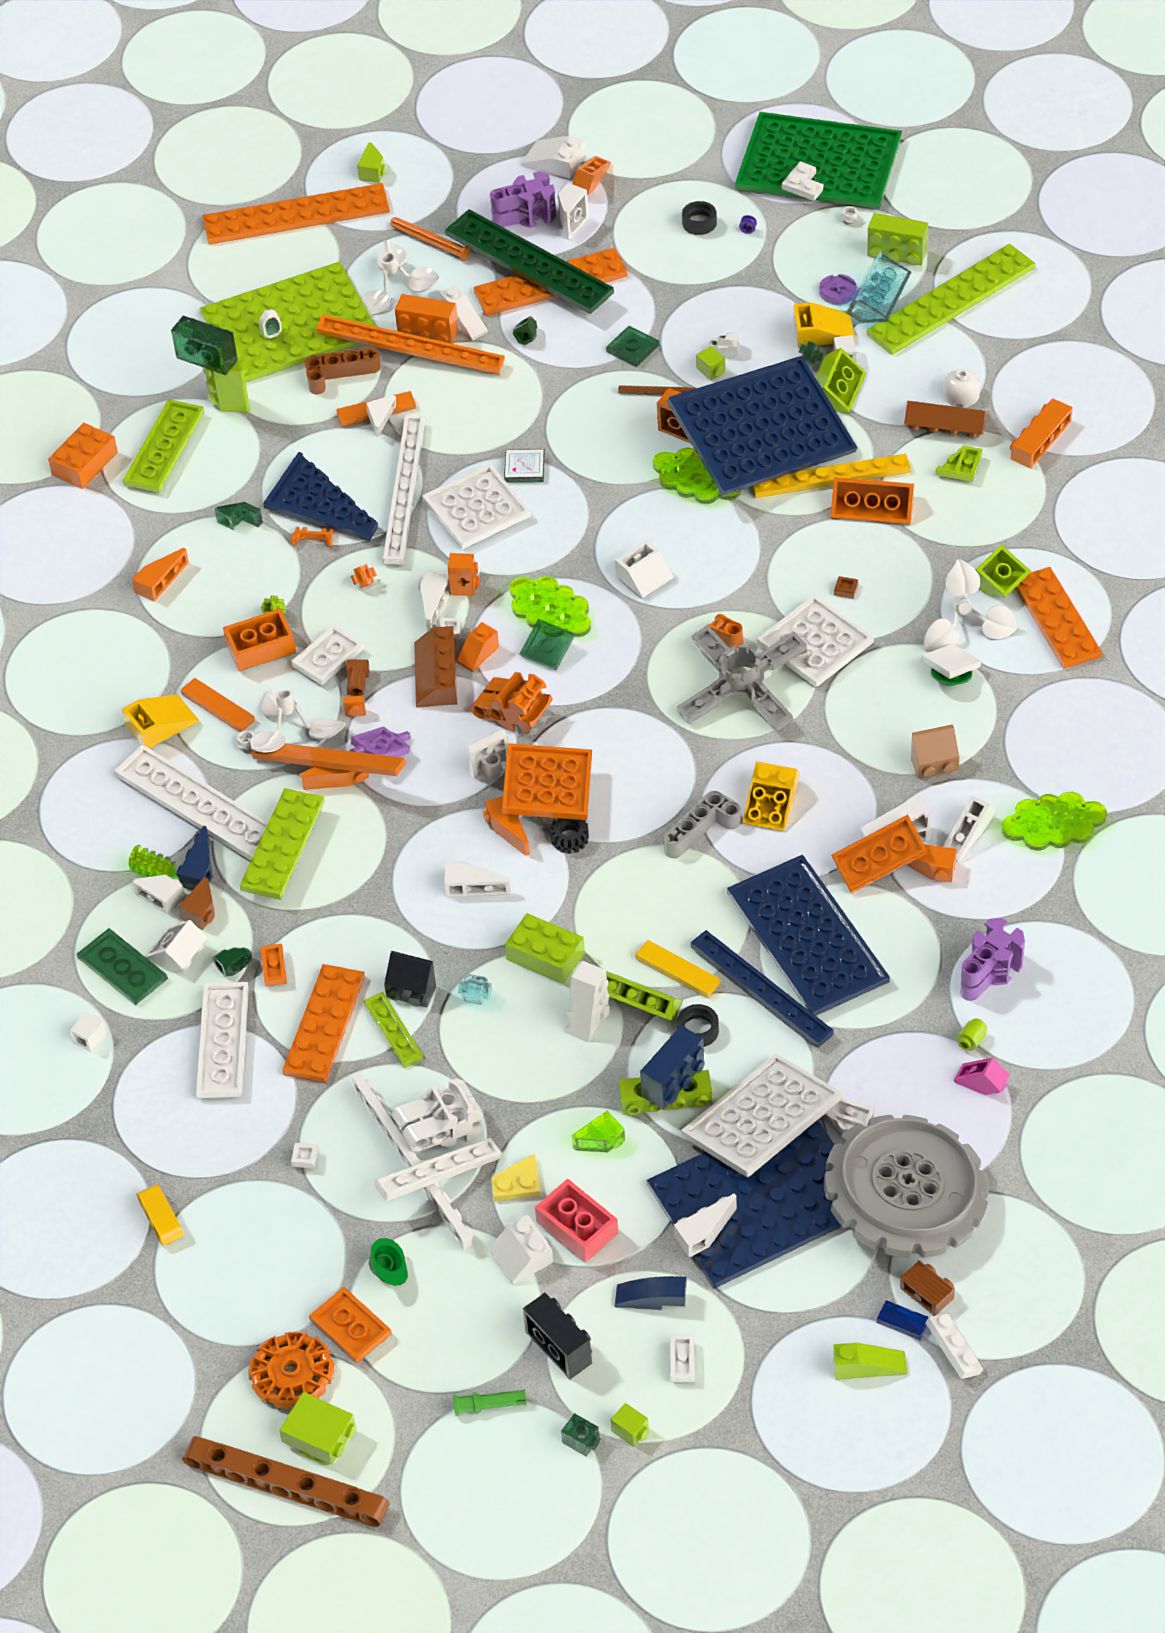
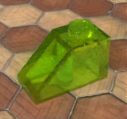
M605 1111L571 1135L572 1147L575 1151L608 1153L612 1149L620 1147L625 1141L624 1127L608 1111Z

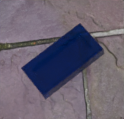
M886 1300L876 1318V1323L921 1340L927 1328L926 1321L929 1317Z

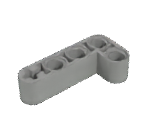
M719 791L708 792L665 833V855L669 858L680 857L716 822L727 829L739 827L741 824L740 805Z

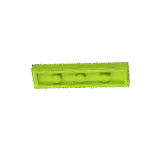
M381 992L363 1000L365 1008L402 1067L405 1068L422 1060L423 1054L385 994Z

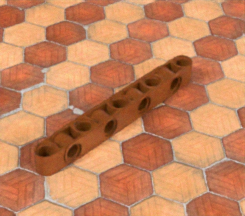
M198 1436L192 1437L182 1457L183 1462L192 1468L374 1527L381 1525L390 1505V1502L381 1495ZM217 1458H223L221 1461H215ZM267 1472L266 1475L259 1476L260 1473ZM305 1487H312L310 1490H303ZM351 1501H357L354 1505H348Z

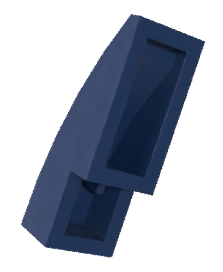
M650 1277L617 1284L615 1307L662 1310V1305L685 1307L687 1277Z

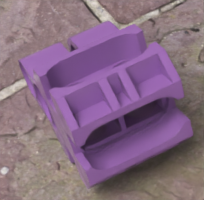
M540 171L534 172L533 176L535 179L526 181L524 175H521L514 180L513 185L492 190L490 192L492 222L502 227L521 223V225L529 228L536 227L535 220L542 218L545 224L552 223L556 218L555 188L553 184L550 185L549 175Z
M1003 918L988 919L984 924L987 927L986 936L979 931L973 935L972 953L962 963L960 994L963 999L967 1001L976 1000L991 984H1008L1012 980L1009 976L1010 968L1017 972L1023 968L1025 938L1022 930L1016 928L1009 934L1004 931L1008 921Z

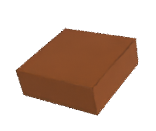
M838 576L834 595L854 599L858 587V579Z

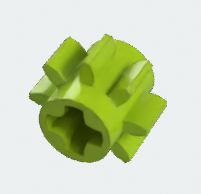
M271 595L270 599L264 598L261 606L264 614L281 609L284 615L287 609L284 599H278V596Z

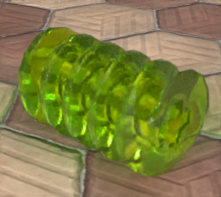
M139 844L133 848L129 856L128 865L130 870L140 875H145L146 877L167 875L172 878L175 873L176 862H171L169 856L164 858L161 853L156 855L154 850L149 852L148 848L142 849V846Z

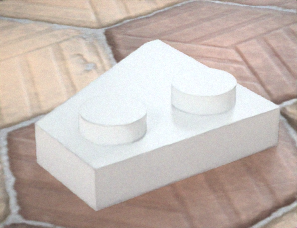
M843 1098L824 1114V1118L844 1134L857 1124L867 1126L869 1119L874 1117L875 1108Z

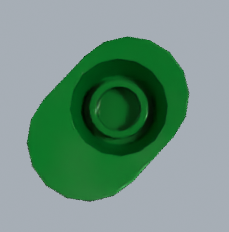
M379 1238L374 1241L369 1257V1268L372 1273L386 1284L392 1286L404 1284L408 1278V1271L402 1248L398 1243L388 1238Z

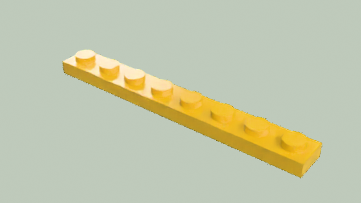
M905 453L796 471L754 485L752 488L755 498L833 486L834 477L870 480L911 473V466Z

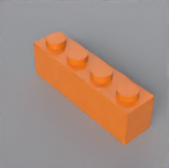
M1054 398L1048 404H1044L1041 412L1032 418L1030 425L1022 430L1017 440L1012 441L1010 445L1011 460L1031 469L1070 424L1073 407Z

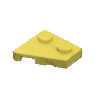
M535 1154L526 1157L491 1177L494 1202L540 1196Z

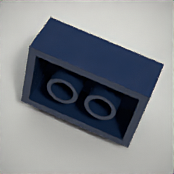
M681 1025L640 1070L642 1097L663 1110L669 1104L674 1103L678 1093L683 1088H687L692 1077L696 1073H700L705 1066L703 1038Z

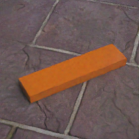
M411 391L394 395L396 396V407L392 414L416 409V403ZM367 402L336 409L341 427L370 420L367 413Z
M193 678L181 689L183 696L239 732L244 731L255 721L254 715L196 678Z

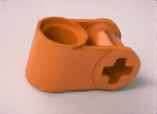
M717 614L715 620L711 624H707L729 648L736 646L737 649L738 645L744 644L743 627L739 622H735L723 614Z

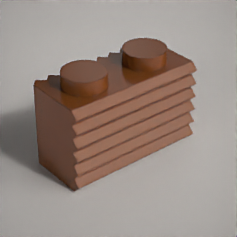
M918 1260L900 1277V1289L928 1310L929 1313H932L933 1316H936L954 1299L955 1288L953 1283L949 1279H942L937 1275L936 1270L930 1264L925 1265Z

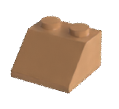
M953 724L912 733L911 762L918 779L959 770V751Z

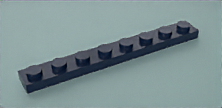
M705 930L691 941V948L817 1048L834 1035V1030L709 931Z

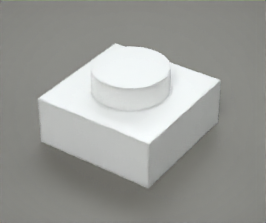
M441 618L440 627L453 626L455 639H461V618Z
M295 1143L291 1159L292 1167L315 1168L318 1145Z

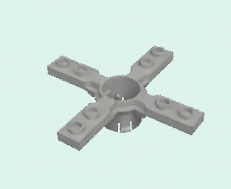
M708 625L691 636L692 641L715 666H719L721 670L719 678L711 685L676 706L677 712L688 724L721 705L724 698L731 693L746 695L752 701L754 708L776 731L794 721L793 715L762 682L764 680V672L777 669L807 649V644L795 632H792L757 654L750 647H748L749 653H747V645L744 644L738 645V652L736 646L729 648ZM738 667L751 668L743 673V680L741 674L732 673L731 678V671Z

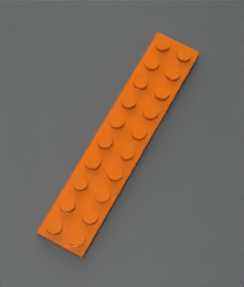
M379 183L202 216L208 245L389 213L390 209L384 185Z

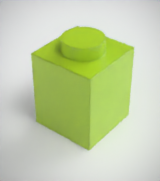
M710 346L696 354V369L711 381L726 372L725 358Z
M626 1402L610 1419L611 1431L633 1447L639 1441H643L649 1433L648 1418Z

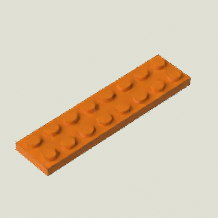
M615 247L566 261L605 283L628 277L627 270ZM519 275L473 287L474 294L485 316L557 297Z

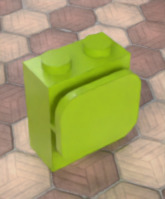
M303 1392L279 1429L281 1441L298 1449L302 1456L322 1465H332L336 1458L342 1455L344 1445L349 1438L351 1439L354 1436L357 1426L354 1414Z

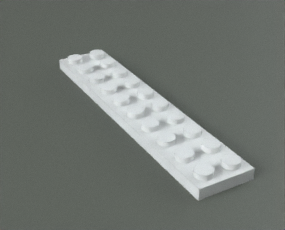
M143 744L114 770L116 777L199 829L207 826L209 835L251 861L268 824L261 817Z

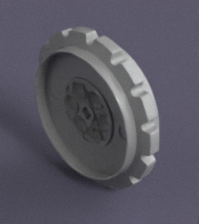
M884 1115L869 1119L867 1126L861 1124L853 1126L842 1135L840 1144L833 1146L826 1164L827 1172L824 1177V1190L826 1199L833 1201L831 1211L843 1228L851 1227L854 1230L853 1237L872 1249L876 1246L883 1248L886 1254L910 1258L911 1254L918 1253L920 1257L927 1258L944 1254L947 1245L957 1248L972 1236L974 1227L980 1226L987 1209L988 1201L985 1199H987L989 1194V1181L986 1171L979 1170L981 1159L969 1144H961L958 1141L959 1135L942 1124L934 1125L928 1123V1119L918 1116L903 1115L902 1118H894L893 1115Z

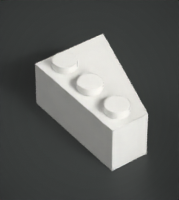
M918 795L860 827V839L908 814L922 842L930 840L931 812L921 795Z
M582 961L571 978L569 1000L573 1001L572 1010H567L570 1022L565 1027V1033L589 1042L602 1019H606L609 1015L610 1006L608 1004L609 993L607 991L608 980L606 970Z

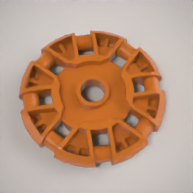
M297 1331L284 1332L285 1335L273 1336L264 1341L257 1348V1354L252 1356L249 1364L248 1376L249 1380L253 1383L251 1387L255 1394L265 1403L271 1402L274 1404V1407L281 1409H293L301 1396H295L294 1392L301 1389L307 1394L320 1398L326 1392V1385L330 1384L333 1379L334 1361L330 1359L331 1352L328 1347L317 1337L312 1338L308 1336V1333ZM288 1344V1346H284V1347H282V1348H279V1346ZM304 1345L308 1346L307 1349H306V1351H304V1350H302V1349H300V1348L303 1347ZM265 1357H271L270 1361L268 1362L264 1360ZM314 1359L321 1360L319 1362L314 1363ZM289 1365L297 1366L294 1372L289 1373L285 1371V1368ZM268 1374V1378L261 1379L263 1375ZM314 1376L320 1378L318 1382L314 1381ZM275 1388L279 1391L278 1395L273 1393Z

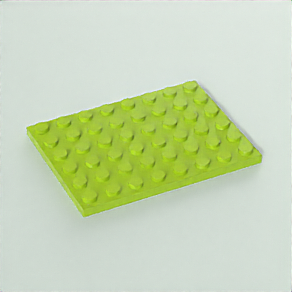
M340 261L200 307V313L219 350L223 349L243 368L245 382L305 363L306 358L312 355L334 353L361 344L317 334L316 329L322 314L376 326ZM272 309L277 312L280 318L282 332L279 336L264 338L260 332L258 322L265 310Z

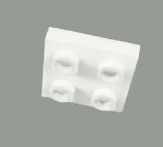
M504 729L467 746L469 771L473 778L483 774L490 779L501 776L503 771L502 765L506 764L509 743L508 734Z

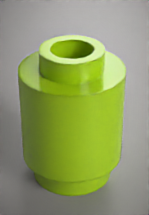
M974 1018L966 1023L956 1037L961 1049L974 1051L987 1034L985 1022Z

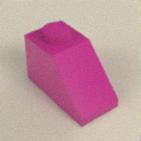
M992 1057L963 1063L953 1081L983 1095L1002 1092L1006 1087L1010 1074Z

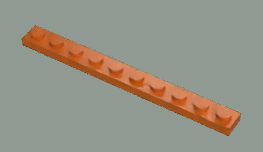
M322 314L316 329L317 334L500 375L505 362L504 355Z

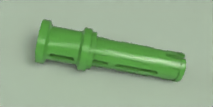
M525 1389L483 1395L477 1392L465 1396L453 1394L455 1416L466 1412L478 1414L482 1409L527 1405Z

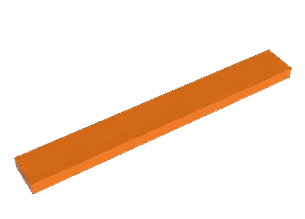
M286 743L280 749L273 752H258L255 750L251 752L252 758L258 760L397 776L406 765L405 758Z

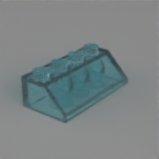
M879 252L866 272L846 314L861 323L886 322L912 272Z

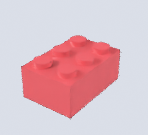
M568 1178L535 1206L536 1222L585 1263L619 1234L617 1218Z

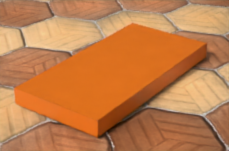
M907 814L831 856L852 894L928 854V851Z

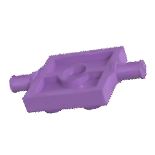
M383 726L352 736L351 744L356 748H352L350 751L400 757L409 754L410 746L404 741L409 740L411 735L408 731L400 734L394 733Z

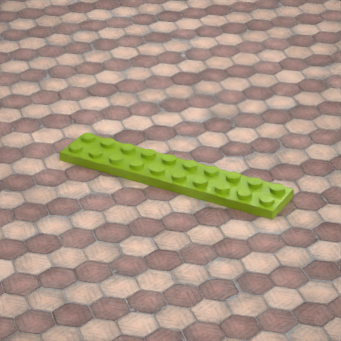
M1009 243L867 329V336L888 353L894 355L1035 269V262Z

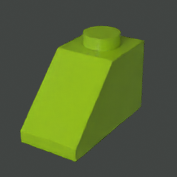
M368 142L357 165L359 180L380 183L382 177L386 175L387 166L384 165V157L373 143Z

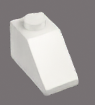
M167 875L137 878L133 881L135 894L167 915L185 898L183 885L180 881L172 879Z

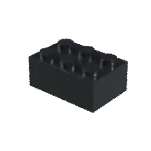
M544 1292L523 1307L525 1332L569 1380L592 1364L590 1335L586 1330H580L574 1318L569 1313H564L561 1305L554 1297L550 1298Z

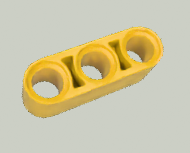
M158 1184L136 1193L138 1201L162 1246L184 1237L182 1228Z

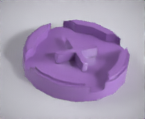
M838 274V276L829 275L820 282L819 286L821 298L825 302L834 305H842L852 301L857 293L855 280L844 274Z

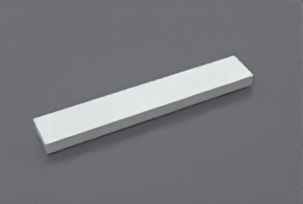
M487 1138L376 1179L374 1186L384 1200L389 1201L501 1159L502 1152L491 1138Z

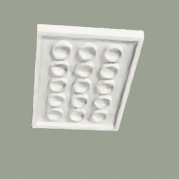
M776 1053L681 1130L682 1137L748 1178L843 1099L842 1092Z

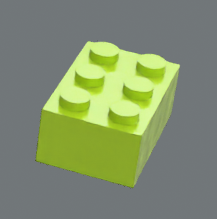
M873 213L868 225L867 256L922 266L928 251L929 222Z
M526 913L505 943L506 960L564 984L585 954L584 937Z

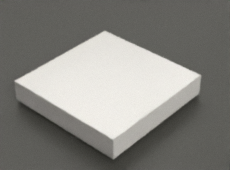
M954 644L922 655L923 663L949 679L977 669L981 665V660Z

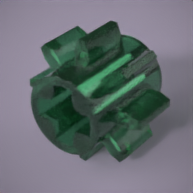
M810 341L807 342V345L801 344L798 353L802 354L804 360L811 364H814L815 361H821L824 354L820 351V345Z

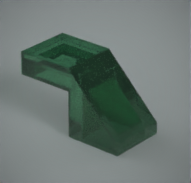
M247 502L215 508L217 523L232 530L242 520L256 527L263 523L261 509Z

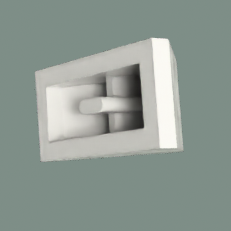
M390 395L367 402V413L375 435L380 436L395 409L396 396Z

